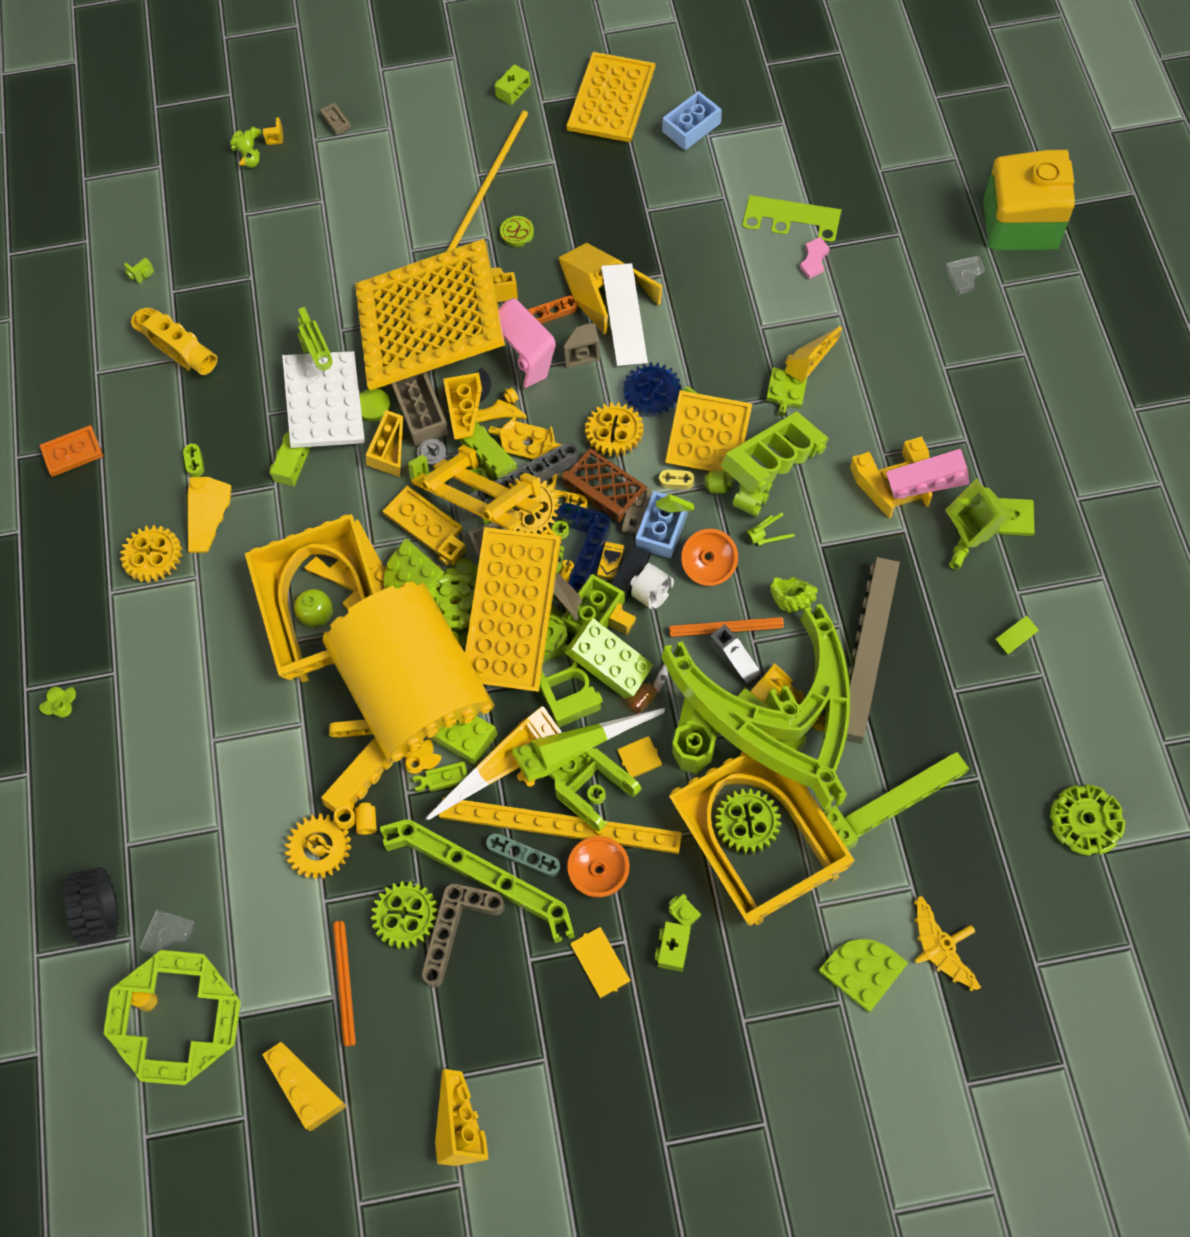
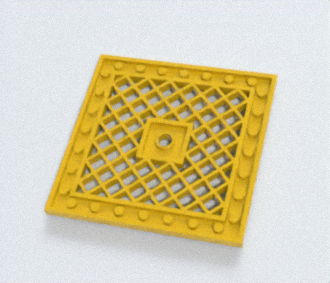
M484 239L355 283L366 379L370 390L505 345L488 249ZM473 303L472 307L468 308L469 304ZM465 312V316L463 318L460 317L462 313ZM472 316H475V319L473 321H470ZM456 321L459 322L456 327L453 326ZM467 325L468 328L465 331L462 330ZM441 327V331L439 333L436 332L438 328ZM475 329H477L478 331L475 333V335L472 334V332ZM458 334L461 335L458 340L455 339ZM432 336L435 337L432 342L429 341ZM443 340V344L441 346L438 345ZM390 344H392L389 350L386 349ZM424 346H427L425 351H421ZM398 348H402L399 353H396ZM408 351L411 352L408 357H405ZM391 357H394L392 362L389 363L388 361L391 359Z

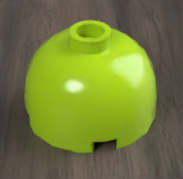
M308 589L302 592L294 603V612L298 621L309 628L325 625L333 614L330 598L318 589Z

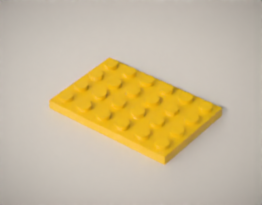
M593 52L572 109L567 130L631 143L655 71V63Z

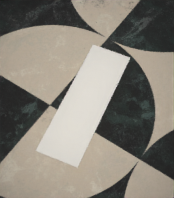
M632 264L602 266L617 366L648 363Z

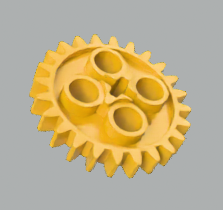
M611 402L610 407L603 404V409L597 407V413L592 411L591 417H587L588 423H585L587 442H590V447L595 446L596 452L601 450L602 455L608 452L609 457L612 456V453H615L616 457H618L619 453L622 452L625 456L626 450L632 452V446L637 448L638 442H642L641 436L644 435L642 417H639L638 412L633 413V407L627 409V404L623 407H620V402L616 406ZM617 416L618 418L617 427L615 428V438L614 442L611 443L612 432L614 430V420Z
M537 477L541 494L537 497H531V499L539 503H545V510L536 512L540 518L537 519L536 515L533 514L531 515V523L526 524L524 518L529 513L521 509L514 510L511 508L506 513L521 520V524L513 528L512 531L518 529L520 532L537 533L538 530L542 533L543 527L546 529L549 527V522L555 523L552 516L558 517L554 510L559 509V507L554 506V503L558 502L559 499H553V496L557 493L550 492L552 489L551 485L545 487L546 480L540 483V477ZM514 479L515 485L520 483L518 479ZM508 483L510 489L515 486L512 483Z
M155 525L152 526L151 530L145 526V531L143 532L139 528V534L136 535L132 532L133 538H126L128 544H122L125 549L120 551L123 556L120 558L123 563L122 566L134 580L138 578L142 582L145 579L147 583H150L151 578L155 582L158 581V577L164 580V574L171 575L169 570H176L177 568L174 564H180L178 559L182 557L180 541L174 533H171L168 528L164 530L162 526L158 530Z

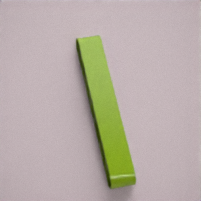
M956 752L853 812L845 820L855 835L860 837L967 773L970 768L960 754Z

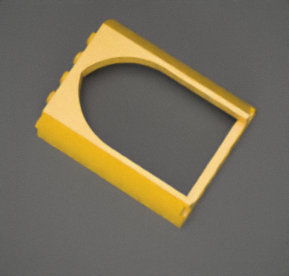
M352 514L343 515L334 521L324 522L315 528H307L304 532L289 535L279 541H272L266 546L253 548L250 552L245 553L279 676L292 681L293 678H300L301 682L309 681L307 673L334 663L327 650L304 659L302 658L289 613L288 591L290 582L297 568L311 554L327 555L347 565L354 575L361 600L377 593Z
M741 752L740 756L736 759L730 758L726 760L723 766L718 769L712 768L708 770L702 778L696 777L692 779L686 787L674 789L670 793L671 795H669L677 811L749 926H752L754 923L756 925L761 924L764 917L827 880H836L839 878L838 874L846 871L855 861L805 785L771 770L744 752ZM743 784L753 786L776 798L787 810L824 869L757 907L719 846L713 832L711 822L712 806L716 796L725 785Z

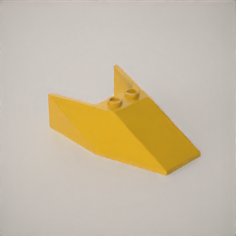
M585 243L558 257L574 301L603 334H606L608 314L598 290L604 285L602 266L625 263ZM633 269L635 284L638 283L657 305H660L662 285Z

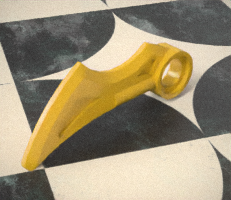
M498 399L491 407L478 409L476 422L480 423L494 419L514 417L526 419L527 416L512 404Z

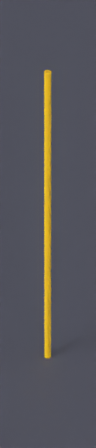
M522 111L447 251L456 249L528 115L526 111ZM398 348L396 353H399L402 348ZM391 357L388 362L391 363L394 357Z

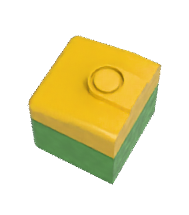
M1041 150L1000 156L995 159L983 198L989 248L993 250H1052L1059 248L1075 204L1074 176L1068 150Z

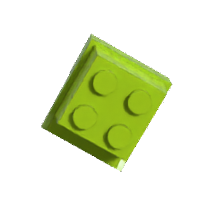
M975 479L945 509L957 527L958 533L969 548L977 547L980 543L987 542L1013 517V514L992 490L983 487L978 479Z

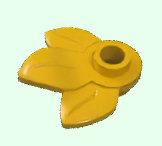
M430 739L424 741V744L421 745L422 748L413 753L410 751L404 754L406 758L405 767L409 773L418 774L423 769L431 770L440 763L442 757L438 754H433L434 748ZM413 763H419L417 767H412Z

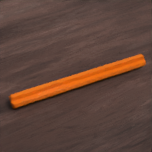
M782 617L672 625L669 627L670 637L713 634L724 624L732 632L784 628V620Z
M336 921L333 923L343 1045L350 1047L354 1046L356 1042L345 923L343 921Z

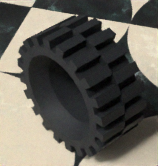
M104 867L70 873L67 876V880H65L66 887L64 888L66 898H64V904L67 907L65 912L69 918L68 925L71 926L72 935H75V941L80 946L115 939L116 935H118L117 929H119L118 903H116L117 895L116 892L114 893L113 882L111 883L108 871Z

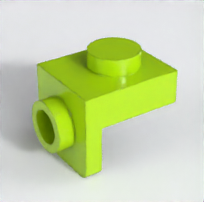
M146 257L134 267H131L127 262L124 264L127 270L125 271L129 279H134L139 284L155 272L151 262Z
M420 455L408 463L410 480L421 473L425 475L430 473L427 458L424 455Z

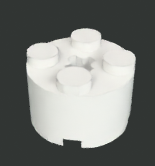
M648 563L639 576H635L631 580L630 585L633 586L631 594L649 609H652V607L656 609L669 596L667 591L669 587L673 588L674 579L655 565Z

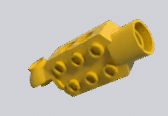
M143 308L132 316L131 324L135 330L143 333L154 346L188 371L193 368L201 375H207L215 368L217 355L199 343L197 337L192 332L188 333L185 331L180 323H174L166 313L163 315L158 310Z

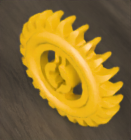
M320 813L318 820H316L314 815L311 814L310 822L303 817L304 825L296 822L298 830L290 829L294 836H286L291 842L284 844L286 848L290 849L285 852L286 856L291 857L287 859V862L289 864L294 863L291 866L292 870L299 868L297 871L298 875H302L305 872L306 878L313 874V878L317 879L320 874L324 879L327 872L332 876L333 869L340 870L338 864L344 865L346 863L343 857H349V854L345 852L351 849V846L346 844L351 841L350 837H345L348 834V830L339 828L336 825L335 819L331 822L330 815H327L324 820L323 815ZM317 833L328 835L332 839L333 846H329L324 838L317 835ZM304 847L308 848L316 857L324 856L326 853L329 855L319 861L311 860L306 857Z

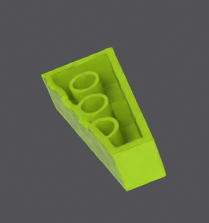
M475 422L472 437L459 439L462 445L476 451L479 466L485 470L491 481L494 482L518 469L516 462L487 433L486 429L477 422Z

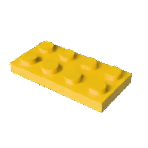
M406 486L383 510V514L436 554V550L450 534L457 537L463 530L462 525L409 486Z

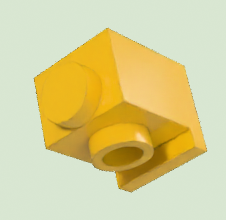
M451 534L436 550L439 562L444 566L449 564L452 567L457 563L458 559L467 553L466 545Z

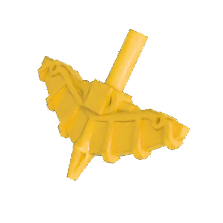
M920 896L917 901H914V905H917V918L914 921L918 923L920 936L917 937V940L921 941L924 951L915 959V962L920 963L930 960L938 967V972L942 970L953 978L954 983L958 981L970 987V991L980 989L981 986L977 982L975 975L960 961V957L955 952V944L975 933L972 925H969L952 936L942 932L934 919V913L930 906Z

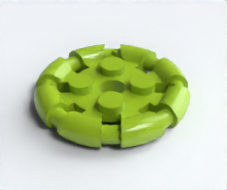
M466 573L443 574L429 590L451 630L452 628H460V630L469 628L471 614L468 613L472 611L476 577ZM451 582H459V585H451ZM459 600L460 603L452 604L451 601Z
M1091 784L1070 786L1059 793L1060 797L1057 800L1055 799L1051 806L1050 820L1053 821L1052 830L1062 844L1068 845L1071 848L1070 850L1075 853L1091 856L1093 853L1101 855L1116 847V842L1123 837L1125 819L1122 817V807L1113 795H1108L1101 787ZM1080 794H1085L1086 798L1081 799ZM1098 798L1105 802L1104 806L1096 802ZM1066 802L1072 804L1070 808L1065 805ZM1088 814L1092 816L1093 823H1086L1083 820V815ZM1109 814L1114 816V820H1110ZM1061 818H1066L1067 824H1062ZM1106 830L1111 833L1110 837L1104 834ZM1073 834L1078 840L1075 841L1069 836ZM1095 839L1096 845H1091L1090 840Z

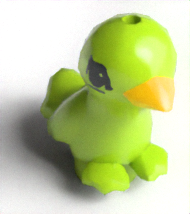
M252 127L244 133L237 131L233 135L232 140H230V145H233L231 150H238L242 153L239 165L253 168L259 164L260 152H258V149L254 150L253 146L254 139L262 134L260 129Z

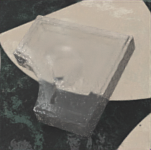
M980 256L949 262L945 266L957 295L974 291V279L985 272Z
M156 909L139 949L156 954L173 943L188 942L195 922Z

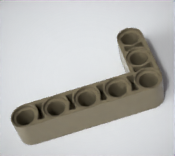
M451 884L446 887L422 972L423 980L429 987H439L444 980L462 909L493 916L500 915L504 911L505 905L498 893L459 884ZM457 891L460 893L457 899H450L452 892ZM473 896L480 897V900L475 904L469 902ZM494 900L500 902L497 908L489 907V904ZM447 912H454L452 919L444 918ZM441 932H449V936L446 939H439ZM441 951L444 953L440 960L433 959L436 952ZM431 972L438 973V977L434 981L428 980V975Z

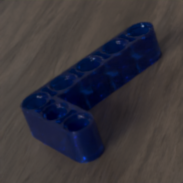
M563 503L558 509L559 520L566 522L570 528L588 533L568 581L572 588L577 587L581 590L589 577L594 574L610 534V518L608 515L570 503ZM605 524L606 526L600 527L598 525ZM599 540V542L593 543L592 541ZM589 555L593 556V558L587 559L585 557ZM582 571L587 572L585 575L579 574Z

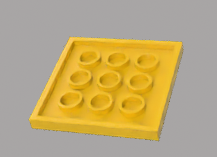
M680 391L665 463L704 471L724 470L721 464L726 453L745 442L752 404Z

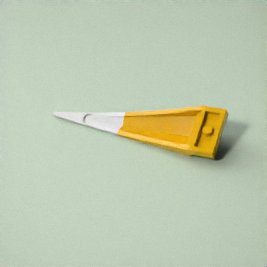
M541 706L527 718L523 719L426 819L433 818L519 768L517 761L512 755L513 748L529 744L534 739L562 733L545 708Z

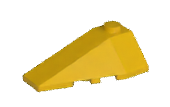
M190 477L188 489L189 553H208L215 538L216 529L224 518L223 514L226 508L230 505L231 485L210 477Z
M442 1070L435 1140L437 1164L458 1166L488 1160L486 1136L484 1131L479 1129L476 1120L479 1117L477 1111H473L469 1101L471 1095L463 1073L460 1071Z

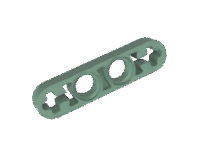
M492 834L487 838V847L495 855L548 877L557 876L561 870L559 860L551 855L500 834ZM498 839L499 843L502 846H505V844L508 843L505 847V852H502L503 847L496 846L495 848H493L491 842H496V840ZM511 847H518L520 853L517 856L509 855ZM536 854L539 857L538 862L535 864L528 863V856ZM542 858H545L544 863L551 865L553 862L556 869L548 871V867L542 864Z

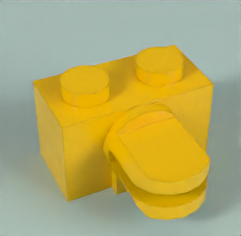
M491 268L497 302L507 301L512 298L518 299L514 272L503 273L501 268Z

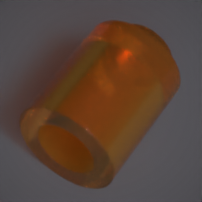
M642 683L635 695L627 700V704L637 713H643L657 696L655 693L656 689L649 683Z

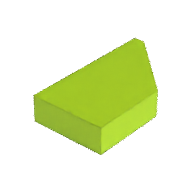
M671 494L656 501L657 508L669 513L694 510L693 503Z

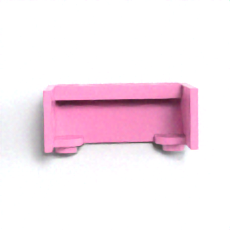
M509 299L499 308L503 336L519 353L518 365L526 373L523 386L527 388L547 378L555 349V340L517 299Z

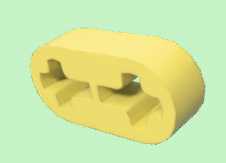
M664 470L660 473L659 483L666 489L688 490L694 485V475L689 471ZM666 477H670L669 482L665 481ZM684 478H688L687 483H684Z

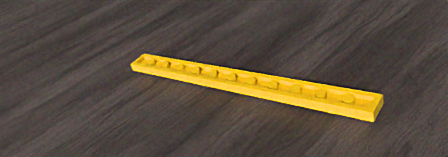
M462 800L439 813V818L580 840L594 836H604L615 840L621 846L679 854L682 832L608 821L607 825L598 832L580 817Z

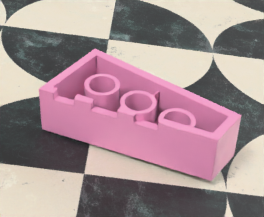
M961 449L886 472L894 499L969 485L968 469Z

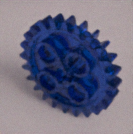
M650 362L648 367L644 363L643 368L636 366V372L631 370L630 375H626L623 387L624 399L627 400V405H632L633 410L638 408L639 414L645 411V416L649 412H652L653 416H655V412L662 415V410L669 412V407L674 408V403L678 402L679 392L681 391L680 378H677V373L672 374V368L666 370V365H663L662 368L659 367V363L653 366L652 362Z

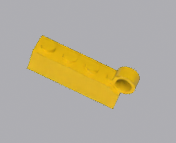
M375 739L368 744L321 797L324 806L334 812L336 825L341 829H349L355 824L354 804L366 796L369 787L372 784L375 785L385 769L388 770L393 764V761L388 763ZM344 813L351 815L347 822H341L338 819Z

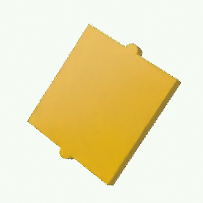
M649 736L617 749L622 760V766L626 768L627 773L633 778L662 766V762L657 754L658 750L654 748Z

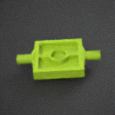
M773 367L766 401L779 405V416L781 412L782 416H785L787 407L801 409L807 379L801 382L787 374L784 369Z

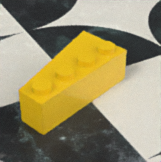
M282 1042L262 1054L305 1129L309 1131L314 1130L347 1107Z

